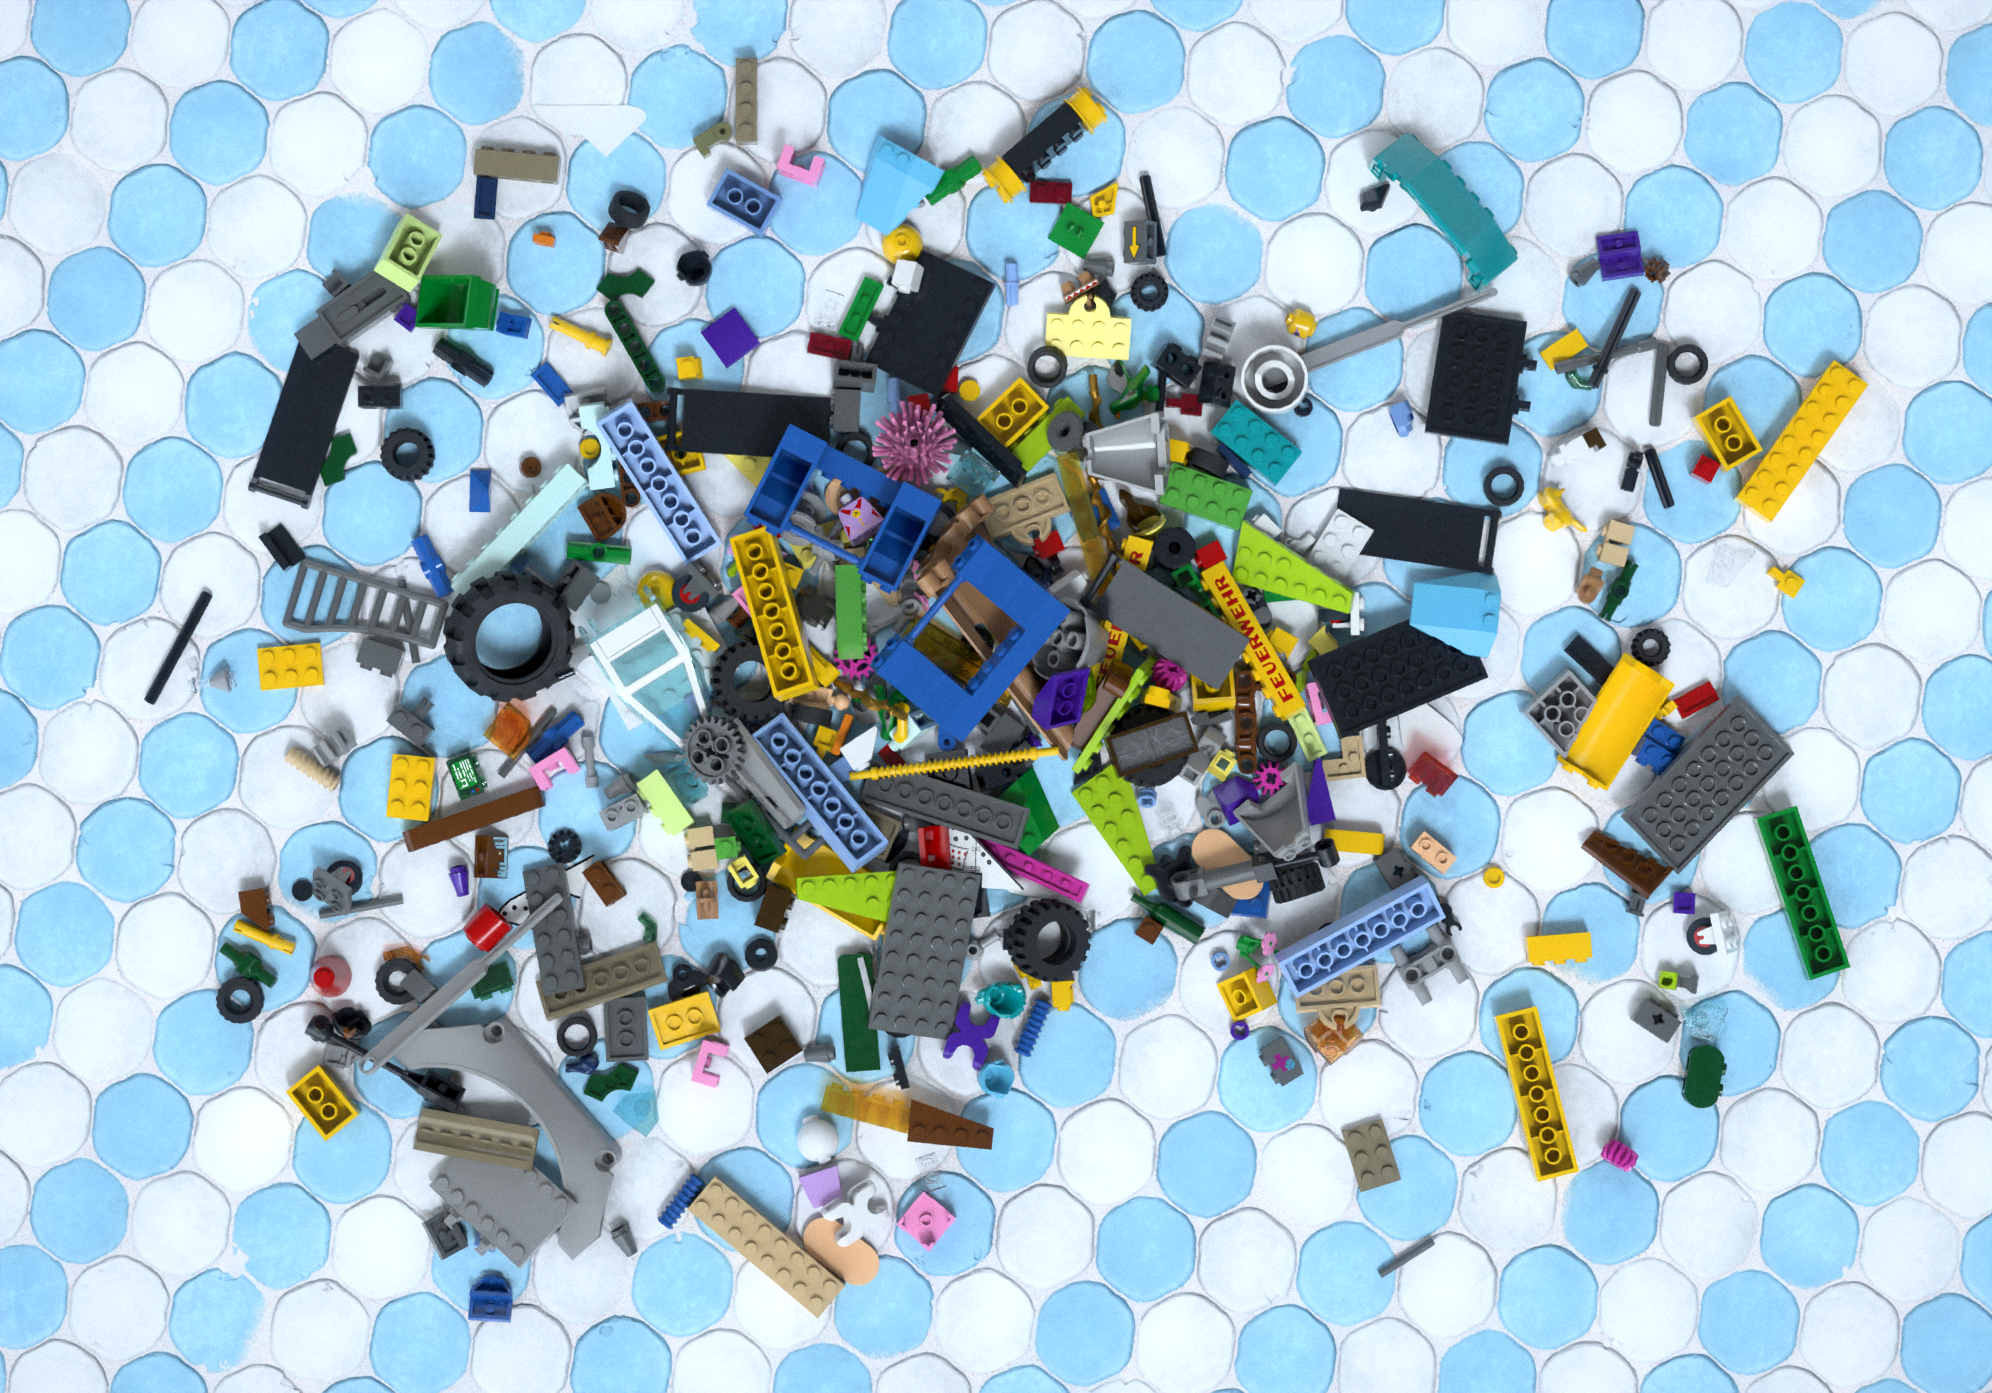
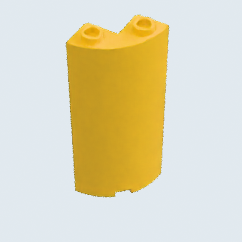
M1624 652L1595 697L1598 701L1579 731L1578 737L1568 751L1566 759L1560 754L1557 756L1556 759L1563 763L1561 768L1571 774L1573 771L1588 779L1587 784L1597 790L1600 787L1607 791L1675 684Z
M805 832L796 841L806 849L816 838ZM785 843L784 847L787 852L775 859L766 878L797 895L795 878L852 874V872L834 850L825 843L806 860H803ZM863 866L853 874L869 873L873 871ZM811 903L874 941L879 934L884 935L886 922Z

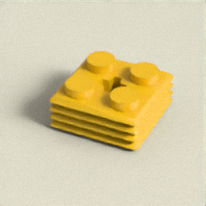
M682 431L676 432L675 445H682ZM667 435L657 437L665 450ZM666 452L681 476L706 470L703 453L687 452L684 458L680 459L679 456H675L678 452Z

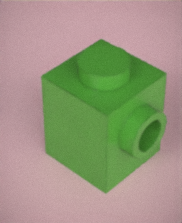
M736 836L714 839L717 860L737 858L739 853L742 852L741 840H737Z

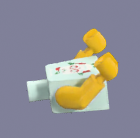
M901 701L899 704L896 703L894 705L906 713L910 710L909 705ZM921 709L908 714L906 721L897 718V726L889 733L892 739L888 742V745L895 752L899 749L903 750L913 746L938 724Z

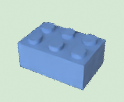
M726 168L706 205L710 210L763 238L783 200L779 196Z

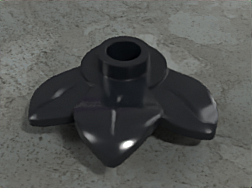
M686 964L677 965L672 972L673 979L668 984L667 990L670 1000L675 1001L681 996L685 998L700 993L699 987L708 985L703 978L705 974L698 970H692ZM682 970L687 973L684 979L679 977V972Z

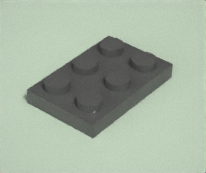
M646 997L617 998L603 1003L606 1062L649 1060Z

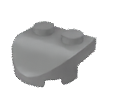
M606 387L565 394L564 399L571 426L584 435H595L593 432L581 428L579 404L604 401L605 407L609 406L610 409Z

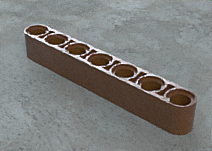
M535 786L404 831L402 835L408 853L544 807L546 802L539 786Z

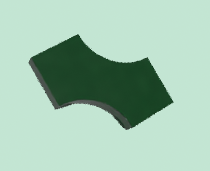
M639 269L625 277H618L608 273L596 290L610 301H616L624 295H636L643 299L655 281Z
M351 433L331 440V454L323 464L320 472L325 487L346 480V464L351 457L358 453Z
M619 1063L617 1068L610 1074L601 1076L591 1074L583 1094L603 1102L605 1097L615 1090L631 1091L639 1071Z

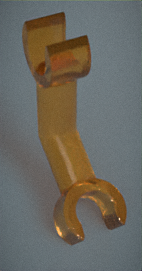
M409 946L382 953L384 961L407 955L417 963L420 969H425L420 965L421 959L425 958L431 962L427 956H421Z

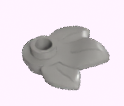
M1213 790L1207 798L1198 797L1197 810L1204 816L1205 825L1211 829L1220 828L1226 818ZM1212 815H1215L1217 818L1215 822L1211 821Z

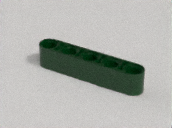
M618 301L608 302L604 309L605 315L647 388L654 394L663 393L666 389V381L625 309ZM618 306L620 313L617 316L609 315L611 307ZM624 324H628L631 327L630 332L626 335L621 334L619 331L620 327ZM638 342L641 344L639 352L633 353L630 351L632 343ZM645 360L650 361L652 364L648 371H643L640 368L641 363ZM654 379L662 381V386L659 389L651 387V382Z

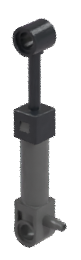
M1324 838L1315 843V852L1297 855L1290 861H1285L1284 859L1276 860L1270 852L1252 855V860L1210 870H1204V867L1180 871L1175 873L1170 880L1178 900L1190 899L1191 901H1196L1197 897L1209 895V890L1252 880L1262 883L1278 879V868L1313 860L1319 861L1320 866L1323 868H1330L1339 863L1340 857L1334 840Z

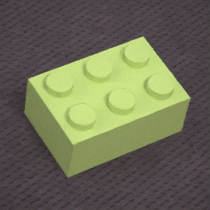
M406 213L396 225L374 271L406 291L411 292L421 280L443 235Z
M655 770L637 783L639 787L636 790L643 800L649 801L651 804L648 807L655 818H661L663 821L661 827L667 835L677 836L696 822L660 770Z

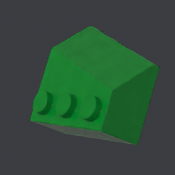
M1033 767L997 798L1031 809L1020 847L1028 856L1060 828Z

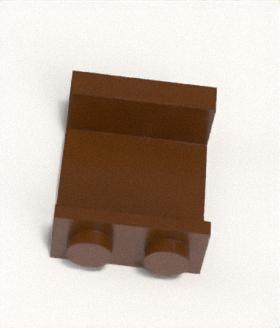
M603 860L596 861L582 872L606 907H611L627 895Z

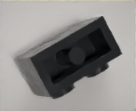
M1204 362L1197 403L1213 408H1230L1236 367L1221 362Z

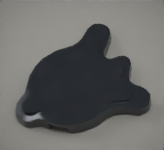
M1186 845L1179 848L1176 859L1173 860L1170 855L1164 854L1157 864L1148 863L1143 868L1144 873L1154 880L1159 894L1164 899L1175 902L1183 908L1190 907L1193 901L1190 899L1178 900L1170 879L1177 872L1193 869L1190 863L1192 850L1191 847Z

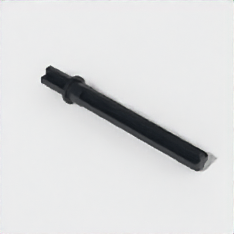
M1636 288L1630 289L1598 361L1592 366L1593 372L1587 382V385L1591 386L1592 389H1598L1604 375L1609 372V364L1641 297V292Z

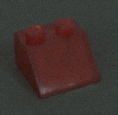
M1421 751L1407 770L1408 778L1417 785L1422 783L1426 786L1425 791L1434 798L1437 795L1442 797L1458 778L1456 773L1426 751Z

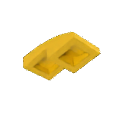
M1576 328L1539 354L1551 371L1554 369V362L1571 358L1588 347V344Z

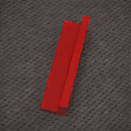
M929 825L918 828L920 864L952 870L949 828L942 825Z

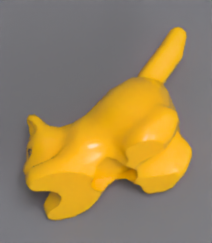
M1545 487L1544 493H1537L1539 504L1547 511L1543 519L1544 527L1547 530L1555 532L1558 529L1572 525L1579 531H1588L1584 525L1573 518L1570 510L1563 504L1561 496L1565 491L1564 488Z

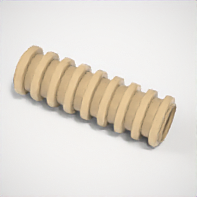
M296 746L289 750L285 756V763L289 762L290 766L296 767V770L300 769L301 773H306L308 778L311 776L313 781H318L317 784H323L324 788H329L328 791L332 792L336 789L341 781L340 775L336 776L334 771L331 773L329 768L325 769L322 765H319L318 761H313L314 758H309L308 754H302L303 751H298Z

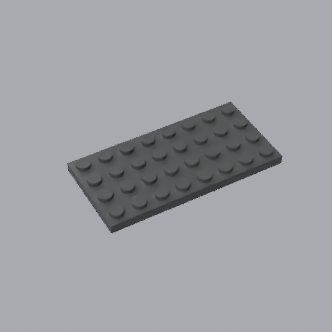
M1736 695L1620 817L1668 866L1674 868L1673 871L1676 874H1679L1795 753L1741 696Z
M898 862L867 1021L868 1029L947 1040L949 1035H951L980 886V874Z

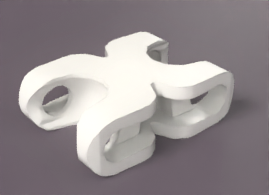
M864 1180L849 1189L847 1201L836 1198L821 1209L823 1218L829 1221H834L841 1217L844 1219L843 1227L835 1233V1241L838 1246L845 1247L860 1239L864 1233V1225L869 1228H876L890 1217L888 1209L883 1206H876L868 1210V1200L877 1190L872 1180Z

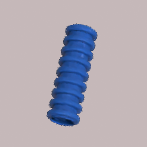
M1039 998L1035 999L1036 1004L1032 1005L1033 1011L1029 1012L1031 1015L1027 1017L1028 1022L1024 1024L1026 1027L1022 1029L1023 1034L1019 1036L1020 1041L1016 1042L1018 1044L1017 1048L1014 1047L1015 1052L1026 1057H1031L1032 1054L1030 1052L1034 1050L1033 1045H1036V1038L1039 1039L1038 1034L1042 1032L1041 1027L1045 1025L1043 1022L1047 1020L1046 1015L1050 1013L1048 1010L1052 1008L1050 1003Z
M689 1175L690 1178L685 1180L686 1184H682V1189H679L677 1191L678 1194L673 1196L674 1200H670V1205H666V1210L661 1212L662 1216L657 1217L658 1221L666 1228H674L673 1224H677V1219H680L682 1217L681 1214L686 1212L685 1208H689V1203H692L694 1201L693 1198L698 1196L697 1192H701L702 1186L705 1187V1182L697 1175Z

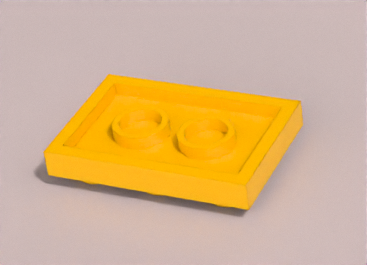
M321 643L257 649L261 691L325 685Z
M708 990L648 1009L660 1050L721 1031Z

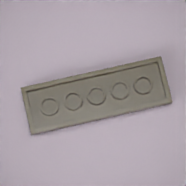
M654 941L583 965L586 988L545 996L541 980L535 982L546 1020L551 1021L667 982L668 978L658 945Z

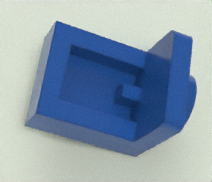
M501 311L496 322V332L506 336L528 339L532 319Z

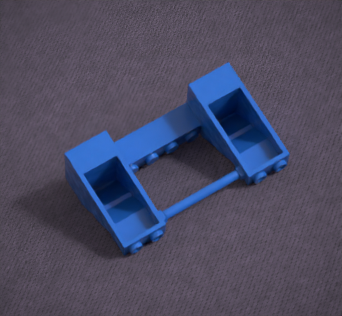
M789 424L743 515L747 517L746 522L756 527L758 524L766 527V532L777 536L778 533L783 535L784 532L788 533L790 531L857 565L856 568L859 569L857 573L861 575V580L868 584H872L874 581L880 585V590L891 594L892 591L895 593L898 591L909 567L930 533L943 507V502L905 481L901 483L897 480L894 481L891 477L888 478L884 473L830 447L827 442ZM819 471L822 472V477L830 481L835 478L841 481L840 486L850 491L853 487L860 491L858 495L868 500L872 497L878 500L877 504L889 510L866 557L861 556L860 558L793 524L791 518Z
M979 534L968 542L965 550L955 558L951 565V568L956 572L954 575L956 578L952 580L910 631L908 636L904 635L902 637L895 633L893 637L888 639L881 652L874 656L869 665L876 674L893 685L938 725L961 742L966 739L1071 612L1045 585ZM965 581H968L1018 623L1009 631L1005 640L995 648L991 657L982 664L981 669L968 681L967 685L913 645L915 643L913 640L931 621L961 582L965 583Z

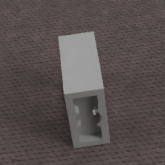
M637 793L598 812L606 830L609 832L649 814L643 799Z

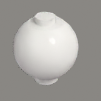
M818 1115L806 1117L802 1120L804 1126L797 1135L798 1149L806 1159L814 1162L819 1161V1164L826 1163L831 1160V1156L838 1149L839 1136L837 1130L829 1122L819 1120Z

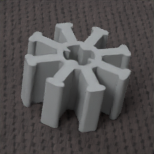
M1217 315L1201 354L1221 362L1236 322Z
M344 726L339 731L333 732L328 738L321 740L311 750L322 766L326 767L330 763L337 761L342 755H346L358 744Z

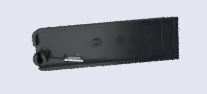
M944 392L937 400L936 415L939 411H942V417L952 428H955L962 438L1018 489L1026 481L1027 471L1022 467L1023 463L949 393Z

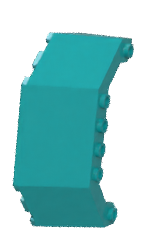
M1408 132L1372 159L1368 167L1369 171L1381 183L1387 178L1393 182L1398 180L1400 188L1409 194L1453 244L1459 255L1462 256L1464 254L1467 260L1464 263L1470 270L1466 279L1477 293L1483 291L1517 261V251L1509 244L1493 219L1494 214L1487 207L1483 208L1479 203L1480 198L1473 191L1469 192L1466 189L1465 181L1459 175L1455 176L1451 172V165L1445 159L1441 160L1421 144L1415 135H1410Z

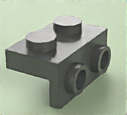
M449 1209L421 1223L441 1261L469 1246L467 1243L468 1238L465 1232L460 1230L458 1222L453 1225V1229L445 1224L444 1220L450 1214Z

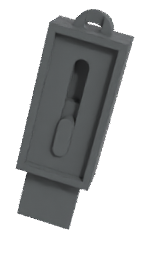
M372 271L318 308L316 313L319 317L295 332L294 336L310 359L313 360L337 343L342 348L412 300L405 289L376 271Z

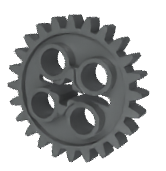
M707 716L704 717V720L702 718L696 720L697 723L690 724L691 729L685 731L689 737L682 738L686 745L681 746V749L686 750V753L681 755V757L688 760L684 763V766L690 765L691 768L688 772H696L694 778L702 777V783L709 781V785L715 783L719 785L731 781V778L737 776L736 771L742 770L739 764L745 763L741 755L747 754V752L741 749V747L746 745V743H740L743 735L737 736L736 734L739 728L732 729L733 722L726 723V718L719 719L718 716H713L712 718ZM706 733L709 735V741L706 739ZM724 740L727 742V748L724 746ZM700 752L703 754V760L700 758ZM718 760H720L722 763L721 768L718 765Z

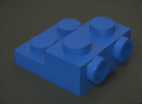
M1653 718L1631 755L1636 757L1635 762L1644 767L1646 765L1651 766L1652 769L1650 771L1659 776L1677 758L1676 754L1686 738Z

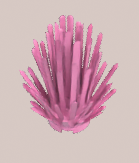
M900 401L903 415L897 412L895 416L893 412H890L891 422L885 416L881 417V421H876V425L887 432V434L879 433V437H876V442L882 443L885 446H872V450L875 451L872 454L874 457L890 455V457L881 460L885 469L895 465L886 474L888 478L894 475L892 479L896 481L904 471L902 480H907L908 477V481H913L915 472V485L919 487L921 486L920 474L923 483L926 484L928 483L927 476L929 478L933 477L931 470L935 474H938L940 470L944 473L948 471V468L937 461L949 465L952 464L953 460L948 459L950 453L941 451L952 450L953 445L951 444L957 443V439L941 440L956 433V430L953 428L948 431V428L945 426L936 432L944 424L945 419L942 417L943 412L939 411L930 423L937 407L935 404L931 405L929 412L923 410L920 419L921 405H916L914 410L913 402H909L908 415L905 401ZM912 442H918L917 447H912L910 444Z

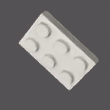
M1337 509L1307 557L1306 562L1314 567L1317 566L1324 574L1342 583L1374 530Z

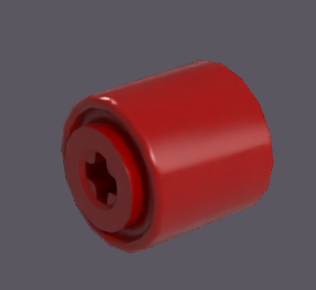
M487 903L463 927V931L466 933L465 936L477 948L486 952L491 951L513 929L509 921Z

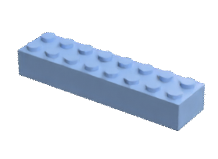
M632 398L595 420L598 429L686 566L722 544L720 536Z
M783 712L751 735L804 805V815L852 874L886 849L889 841Z
M1420 875L1274 954L1273 957L1290 990L1298 998L1446 917L1429 882Z

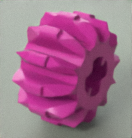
M1160 658L1152 668L1151 680L1156 682V687L1160 686L1163 689L1170 690V693L1182 688L1188 676L1186 675V670L1167 658Z
M1268 761V769L1261 763L1259 766L1263 772L1259 770L1254 771L1255 774L1260 775V778H1253V782L1260 781L1261 784L1255 788L1258 790L1263 786L1262 795H1265L1267 790L1270 789V796L1272 797L1274 789L1278 792L1281 790L1279 785L1282 787L1287 785L1282 782L1280 773L1286 768L1284 767L1278 771L1280 763L1276 762L1274 768H1272V762ZM1267 773H1270V775L1275 774L1276 778L1273 785H1271V782L1269 784L1266 782L1268 778Z
M1615 1139L1609 1140L1601 1152L1604 1160L1625 1172L1631 1171L1639 1157L1634 1150Z

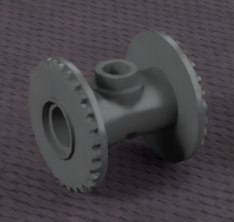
M1064 411L1056 415L1050 422L1047 429L1048 443L1056 451H1067L1070 458L1083 462L1084 456L1088 455L1087 448L1083 447V435L1097 430L1099 427L1089 421L1082 422L1080 416L1072 411Z

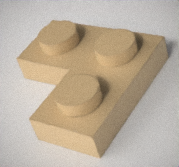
M1362 735L1340 739L1342 759L1322 761L1326 782L1365 778L1366 769Z

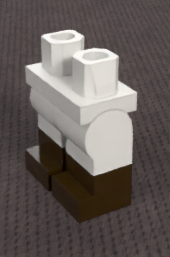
M1597 427L1570 441L1567 445L1562 444L1555 449L1557 453L1551 455L1548 460L1553 469L1562 464L1566 468L1581 457L1585 451L1593 448L1597 452L1607 445Z

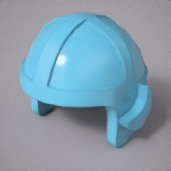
M996 1059L995 1062H986L977 1075V1081L983 1092L995 1095V1098H1004L1005 1095H1008L1015 1079L1011 1067L1004 1063L1003 1059Z

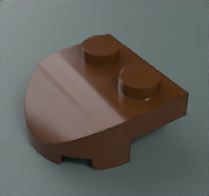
M599 493L577 507L598 543L617 534L626 523L627 511L625 505L619 497L613 494Z

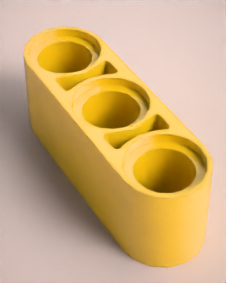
M1324 829L1323 839H1333L1337 851L1374 855L1384 854L1385 834Z

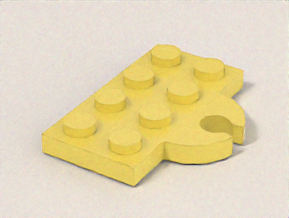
M1086 294L1075 299L1070 306L1069 313L1047 312L1045 346L1056 347L1065 356L1129 360L1132 319L1131 317L1110 316V309L1106 301L1101 297L1095 295L1094 302L1096 303V308L1093 310H1087L1084 307L1087 301Z

